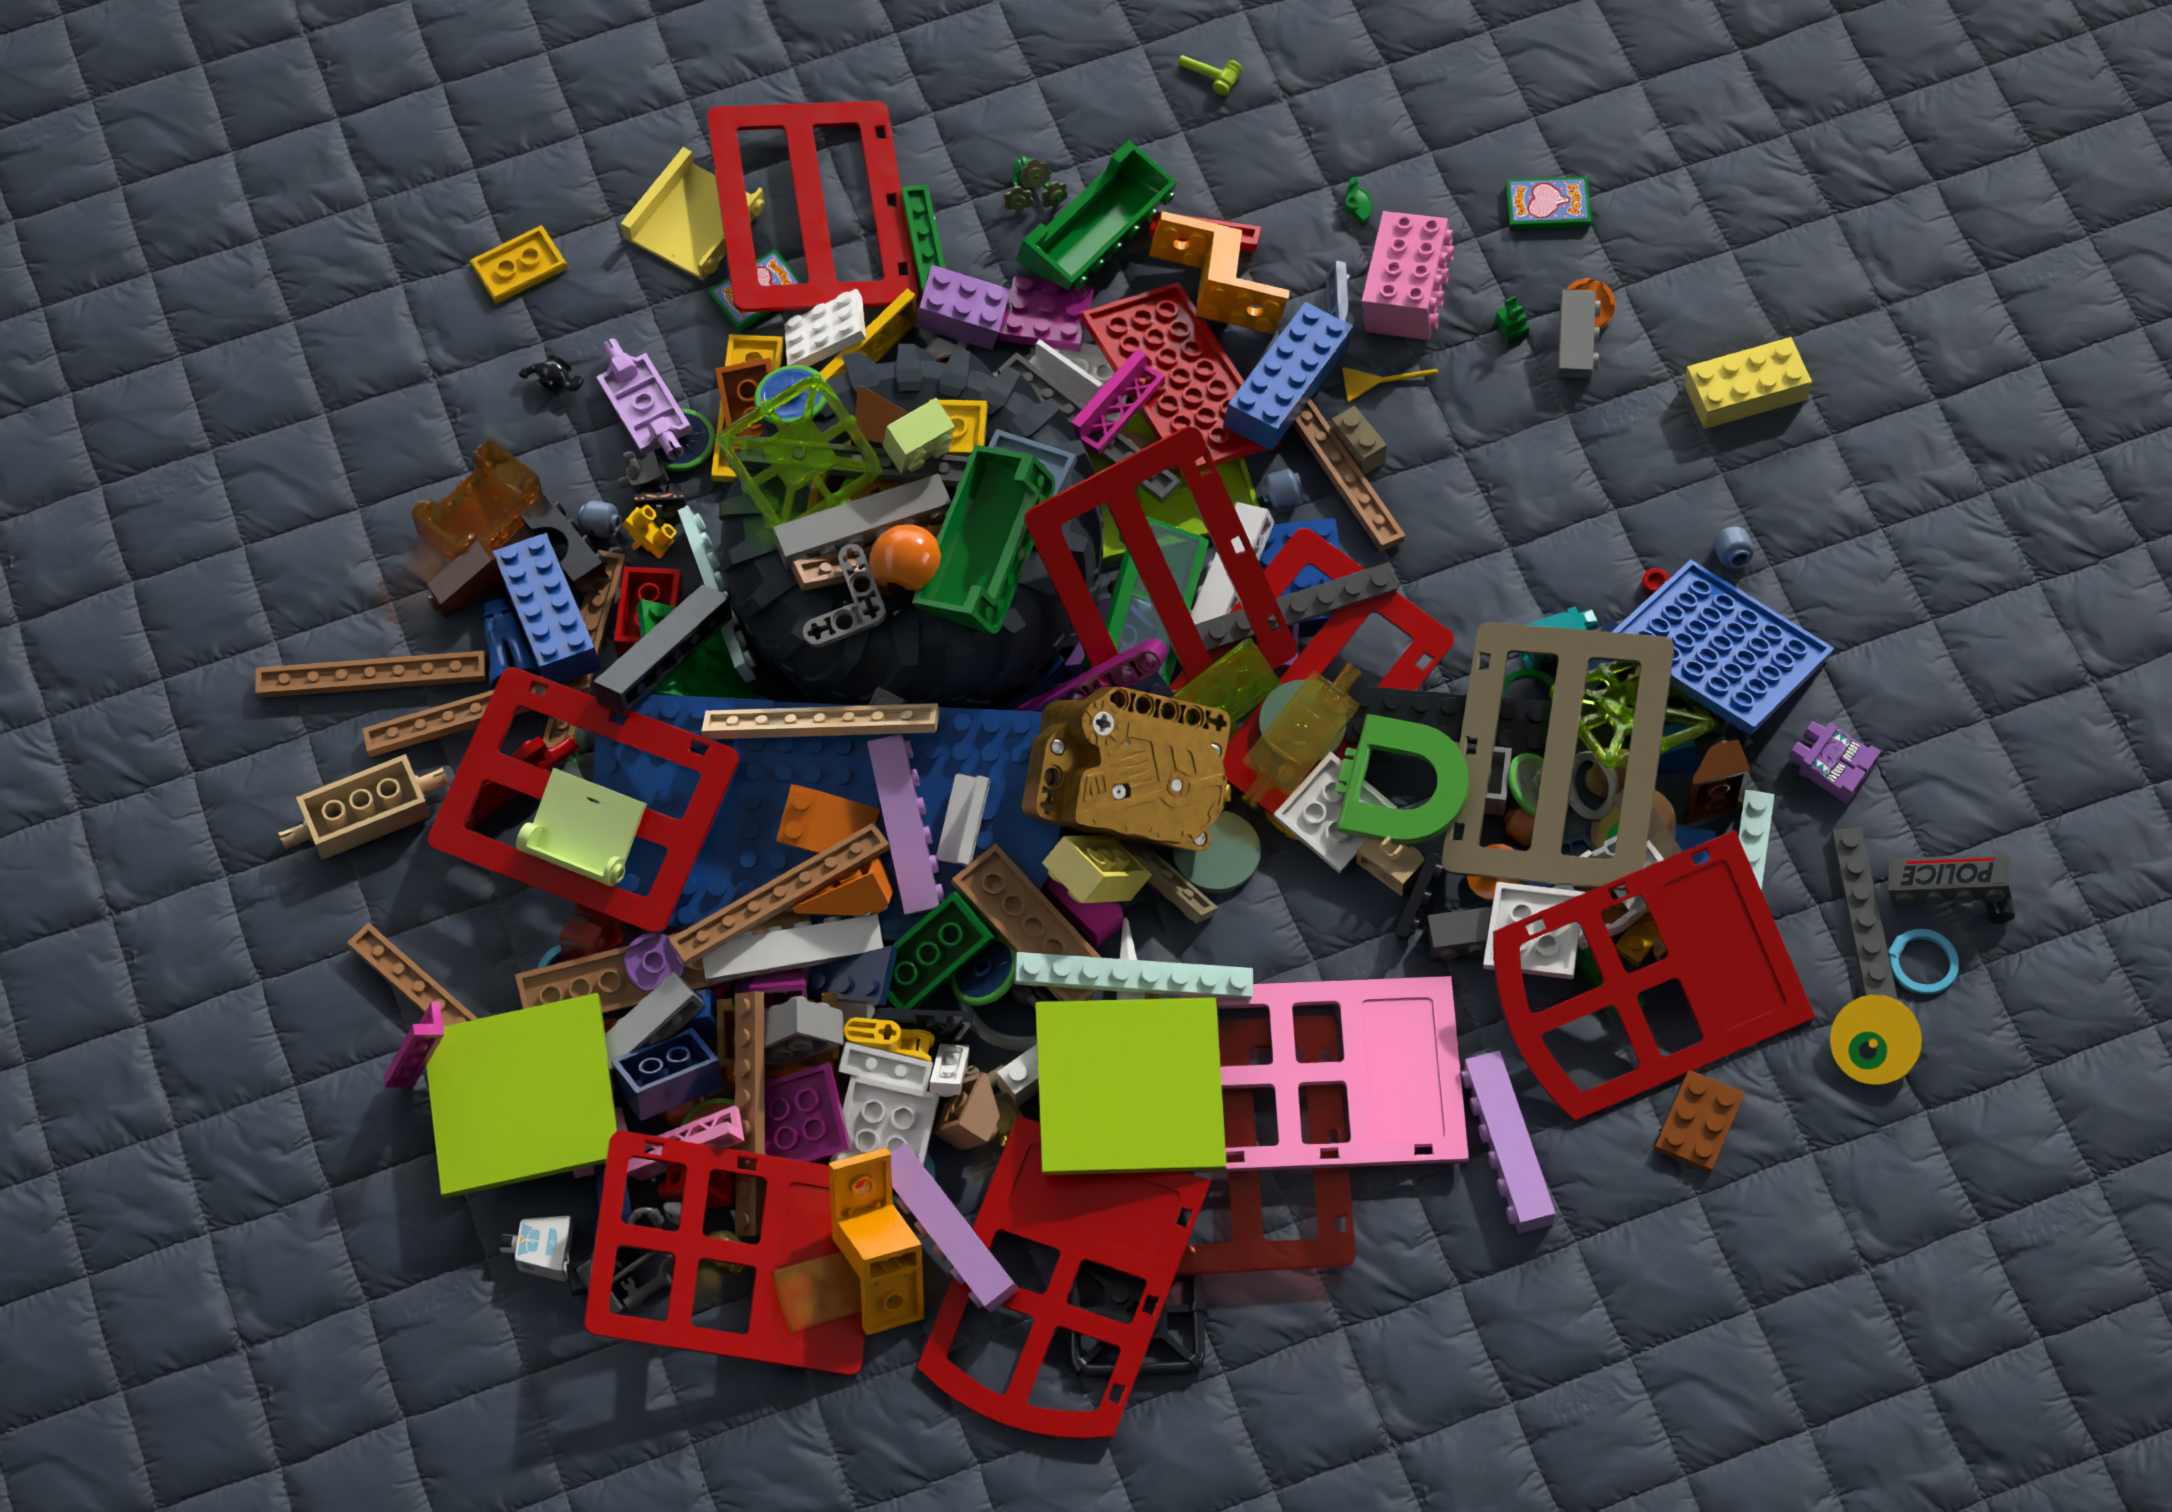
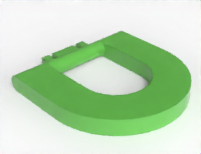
M1372 714L1366 715L1357 749L1346 748L1345 756L1354 759H1343L1338 782L1347 785H1336L1335 792L1345 795L1336 830L1342 833L1382 841L1389 836L1392 843L1398 844L1420 843L1442 834L1459 818L1469 796V772L1460 749L1447 735L1433 727ZM1372 749L1416 757L1428 762L1436 771L1438 779L1436 790L1431 799L1424 805L1412 810H1399L1359 802Z

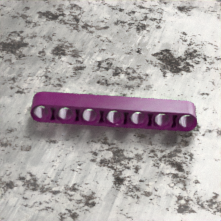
M1147 639L1012 709V711L1043 712V709L1049 703L1056 700H1084L1101 687L1128 688L1159 671L1167 656V647L1159 639ZM1147 653L1154 655L1156 659L1149 658ZM1123 666L1129 667L1132 672L1125 670ZM1099 678L1105 679L1109 684L1101 682ZM1075 690L1081 691L1085 696L1079 695Z

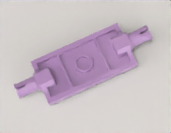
M614 338L609 339L613 346L612 348L605 341L601 347L610 361L609 368L605 373L597 376V380L642 456L662 447L669 460L676 459L673 451L680 458L684 454V449L677 439L693 431L646 353L638 357L629 356L622 351L618 341Z

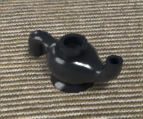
M549 355L548 360L544 362L526 365L518 374L523 379H527L532 373L537 374L540 377L539 383L548 390L564 387L567 391L575 392L581 388L585 381L578 375H575L574 378L569 377L568 372L572 371L570 365L554 355Z

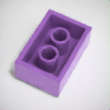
M932 265L914 327L993 350L1011 289Z

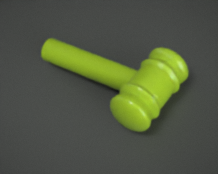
M1183 55L1178 61L1179 66L1216 79L1212 87L1221 96L1229 94L1232 86L1243 72L1242 66L1233 60L1227 61L1223 70Z

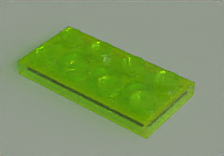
M1246 638L1178 691L1172 698L1221 709L1229 715L1231 726L1268 697L1282 683L1253 640ZM1163 706L1161 707L1162 715L1164 714ZM1187 712V713H1186V721L1188 722L1189 715H1188V712ZM1206 719L1205 723L1212 724V721Z

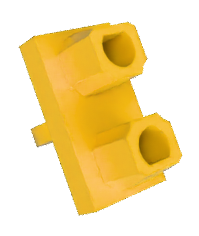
M649 505L641 509L636 507L622 523V526L629 531L628 534L635 540L631 548L635 551L642 546L648 553L651 551L660 559L673 544V538L677 532L670 524H664L660 528L654 523L653 520L657 515Z

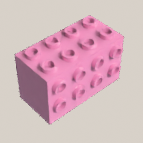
M1383 211L1362 298L1365 332L1425 340L1431 339L1432 330H1437L1439 323L1437 308L1442 307L1444 302L1442 286L1443 284L1447 285L1449 280L1447 264L1448 262H1453L1454 246H1451L1453 230H1449L1448 218Z

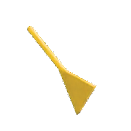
M1342 367L1348 403L1379 383L1438 373L1437 369L1381 377Z

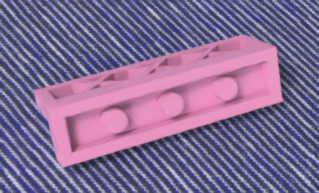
M731 1106L657 1136L669 1139L679 1138L681 1141L728 1148L744 1141L740 1112L736 1106ZM731 1117L732 1124L729 1122L722 1123L723 1120ZM706 1128V1130L696 1133L697 1130ZM644 1143V1151L653 1148L655 1150L648 1153L661 1155L663 1146L657 1147L658 1145ZM633 1157V1159L629 1160L627 1175L639 1181H644L667 1172L669 1165L673 1164Z

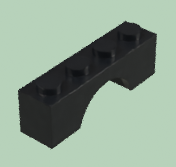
M546 494L518 512L525 528L532 537L547 533L550 543H559L568 547L564 559L560 562V566L568 582L581 597L609 580L605 570L608 567L606 560L600 552L595 554L592 551L594 547L586 535L581 537L578 534L580 529L572 518L567 520L564 517L567 514L558 501L553 503Z

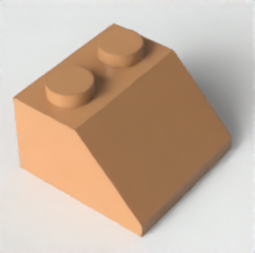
M981 1072L964 1078L960 1095L948 1097L932 1131L933 1134L960 1151L988 1143L996 1135V1124L1000 1115L987 1074Z

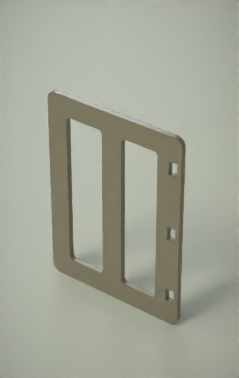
M1486 622L1479 626L1459 749L1464 756L1469 772L1470 790L1463 812L1455 823L1446 830L1442 854V865H1444L1443 868L1446 872L1456 875L1598 888L1644 868L1674 656V645L1668 637ZM1511 653L1548 655L1559 658L1532 842L1528 851L1485 848L1479 845L1507 659ZM1481 655L1491 656L1489 670H1479ZM1593 659L1641 664L1615 855L1612 859L1569 856L1561 853L1588 664ZM1468 739L1478 740L1475 755L1466 754ZM1455 824L1464 826L1462 840H1453ZM1624 885L1619 886V887H1617V888H1615V889H1612V890L1626 891L1625 888H1624Z

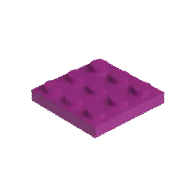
M1014 276L999 330V341L1035 346V343L1041 340L1051 348L1080 352L1086 330L1085 325L1081 321V313L1091 309L1094 287L1082 286L1078 291L1075 288L1068 291L1051 281Z
M827 1062L764 1082L765 1155L814 1163L852 1151L830 1063Z

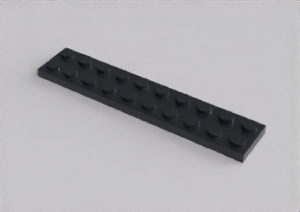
M1349 685L1345 743H1359L1367 714L1427 725L1443 732L1453 742H1460L1467 695ZM1501 698L1494 746L1512 748L1511 758L1524 753H1531L1544 758L1552 702ZM1582 705L1575 756L1584 751L1599 753L1605 748L1630 750L1635 709ZM1468 739V743L1477 744L1478 740ZM1586 760L1582 764L1593 765V761Z

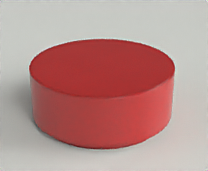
M1659 568L1646 571L1641 583L1644 593L1651 596L1670 579L1669 574Z

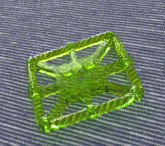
M813 374L799 380L770 400L764 399L760 402L761 405L730 424L717 436L716 442L719 444L721 453L742 483V490L745 494L750 495L772 528L790 522L789 518L795 492L811 481L814 482L824 500L793 520L838 506L839 503L872 483L878 475H881L883 469L877 454L856 425L858 421L854 415L850 416L831 386L819 374ZM809 389L804 415L786 427L775 409ZM818 390L840 420L839 423L822 434L812 420ZM766 415L771 418L779 432L763 442L735 436ZM843 431H847L867 462L838 457L827 442ZM731 446L762 451L772 466L752 478ZM795 448L807 450L804 460L800 461L799 459L794 460L792 458ZM835 466L866 472L833 494L830 493L819 477ZM778 474L787 488L781 519H779L758 488L759 485Z
M1613 661L1606 664L1602 662L1597 664L1595 669L1587 671L1586 684L1600 679L1605 681L1609 687L1599 691L1585 689L1583 702L1595 705L1598 712L1580 718L1578 737L1582 739L1595 758L1604 764V767L1612 770L1614 767L1628 764L1629 751L1617 754L1624 737L1632 734L1635 708H1628L1626 705L1636 706L1640 673L1638 676L1620 682L1614 673L1638 665L1636 663ZM1555 684L1551 686V689L1549 691V695L1552 698V700ZM1669 685L1668 699L1675 696L1682 697L1693 712L1670 708L1667 705L1664 721L1677 722L1692 727L1666 737L1662 736L1660 754L1666 753L1670 747L1711 732L1715 724L1710 713L1703 705L1690 699L1686 694ZM1606 722L1615 731L1608 752L1603 749L1589 730Z

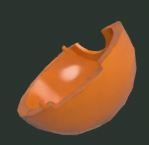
M913 524L896 525L880 534L871 549L869 567L877 586L887 587V583L892 582L905 587L907 590L917 591L933 578L939 568L942 553L939 550L936 538L925 528Z

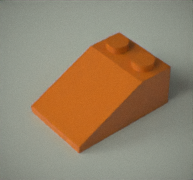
M770 358L715 368L731 451L741 449L743 435L758 437L765 429V427L754 420V417L758 414L754 396L762 379L774 371Z
M791 784L776 842L781 846L819 854L874 822L877 825L880 809Z
M878 856L794 904L793 910L795 913L863 916L871 912L872 915H875L888 907L887 905L890 902L895 885L881 857Z

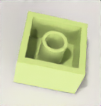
M937 398L889 424L886 427L882 446L901 474L908 470L914 472L925 464L924 461L932 456L938 458L950 449L949 446L955 425Z

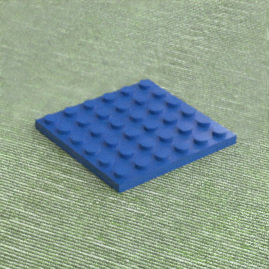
M1691 559L1612 631L1616 633L1668 637L1674 645L1670 685L1749 735H1752L1831 657L1834 650L1832 646Z

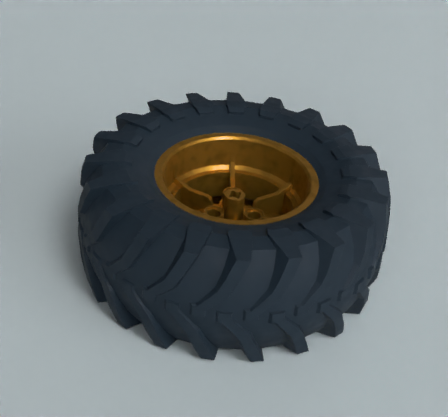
M898 344L897 362L877 364L859 352L843 355L847 372L826 381L829 389L828 400L816 417L796 426L772 424L763 419L759 413L754 417L755 421L765 427L758 437L850 445L854 403L858 386L868 388L909 413L935 398L937 400L987 401L985 447H988L996 429L1076 454L1077 462L1063 491L1095 475L1094 468L1081 440H1077L1071 423L1052 398L1041 402L1034 388L1017 371L1007 366L995 377L974 354L958 348L954 349L948 363L935 361L926 351L915 344ZM734 452L729 467L736 471L737 475L732 484L730 494L726 500L719 504V520L724 522L721 524L722 546L720 547L724 583L730 596L732 610L741 623L739 629L746 636L749 647L756 657L762 660L769 674L791 696L795 697L802 692L810 703L868 706L938 703V707L1001 710L1005 706L1001 697H1004L1021 685H1033L1041 674L1045 673L1042 668L1051 661L1061 648L1077 646L1079 639L1036 547L1033 545L1002 627L995 634L982 632L918 609L912 603L915 590H912L899 600L892 601L889 587L877 586L886 609V617L881 624L823 647H812L803 636V628L806 622L853 604L854 600L847 582L802 591L792 569H785L774 541L773 527L839 506V492L848 476L740 466L739 462L741 452ZM945 486L952 502L956 493V487ZM1101 504L1061 526L1064 538L1093 600L1098 599L1100 584L1096 581L1099 578L1101 558L1103 557V516ZM942 521V522H940V523H932V522H931V523L922 525V526H920V527H923V528H924V527H929V526H933V525L943 524L944 521ZM867 578L856 580L854 583V589L860 593L866 592L870 588V582L867 581ZM870 598L864 599L868 607V612L864 616L870 615L872 619L876 618V612L880 608L875 609ZM842 615L837 619L836 626L841 630H847L852 626L853 619L849 615ZM829 620L826 621L828 628L820 630L818 626L812 628L813 633L809 637L814 636L818 640L821 638V633L829 630L831 635L836 633Z

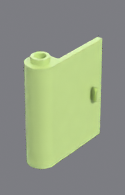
M553 768L534 822L523 825L517 836L516 848L519 851L595 881L613 886L624 877V865L647 803Z

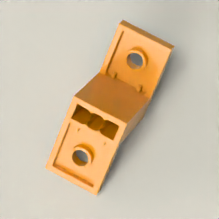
M1162 211L1150 246L1149 256L1202 268L1195 316L1275 335L1289 299V290L1236 278L1242 230ZM1178 238H1184V239H1186V240H1188V241H1186V242H1181V241H1178L1177 239H1178ZM1252 305H1259V306H1261V307H1260V308H1253V307H1251V306H1252Z
M887 1148L829 1163L832 1238L860 1277L863 1330L867 1335L924 1319L922 1244L893 1205L891 1153ZM867 1179L861 1188H855L859 1181ZM899 1294L893 1302L887 1303L891 1296Z

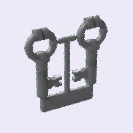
M644 1207L635 1210L630 1215L627 1223L635 1225L637 1218H640L641 1215H647L655 1226L654 1228L662 1229L664 1218L657 1208ZM650 1251L613 1276L612 1284L658 1252ZM661 1253L665 1258L659 1265L657 1276L639 1289L634 1286L631 1277L627 1278L628 1282L626 1284L622 1281L620 1284L627 1290L629 1296L623 1299L625 1304L619 1303L611 1291L610 1312L618 1314L626 1308V1305L630 1310L663 1286L671 1287L672 1279L666 1272V1267L674 1261L673 1256ZM592 1258L576 1269L578 1276L587 1289L589 1288ZM615 1259V1266L620 1268L622 1264L618 1259Z

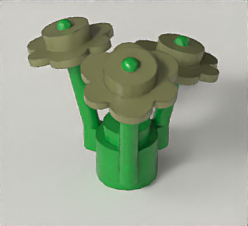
M1022 156L1013 164L1012 170L1015 175L1011 178L1014 188L1011 189V192L1004 194V207L1020 212L1024 208H1029L1033 205L1032 192L1020 187V184H1022L1026 188L1033 187L1036 190L1043 186L1045 190L1041 194L1043 197L1041 205L1044 208L1050 206L1055 208L1067 198V186L1065 183L1059 184L1056 181L1049 185L1047 182H1049L1051 176L1047 171L1048 165L1044 162L1039 163L1037 159L1030 160Z

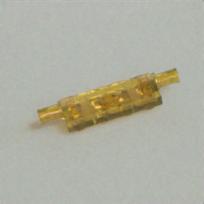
M1347 663L1333 682H1329L1313 670L1243 758L1242 762L1256 774V780L1244 795L1240 797L1246 804L1249 802L1251 808L1256 809L1267 792L1274 788L1289 797L1360 708V704L1347 694V691L1362 675L1358 668L1353 670L1352 667L1354 665Z

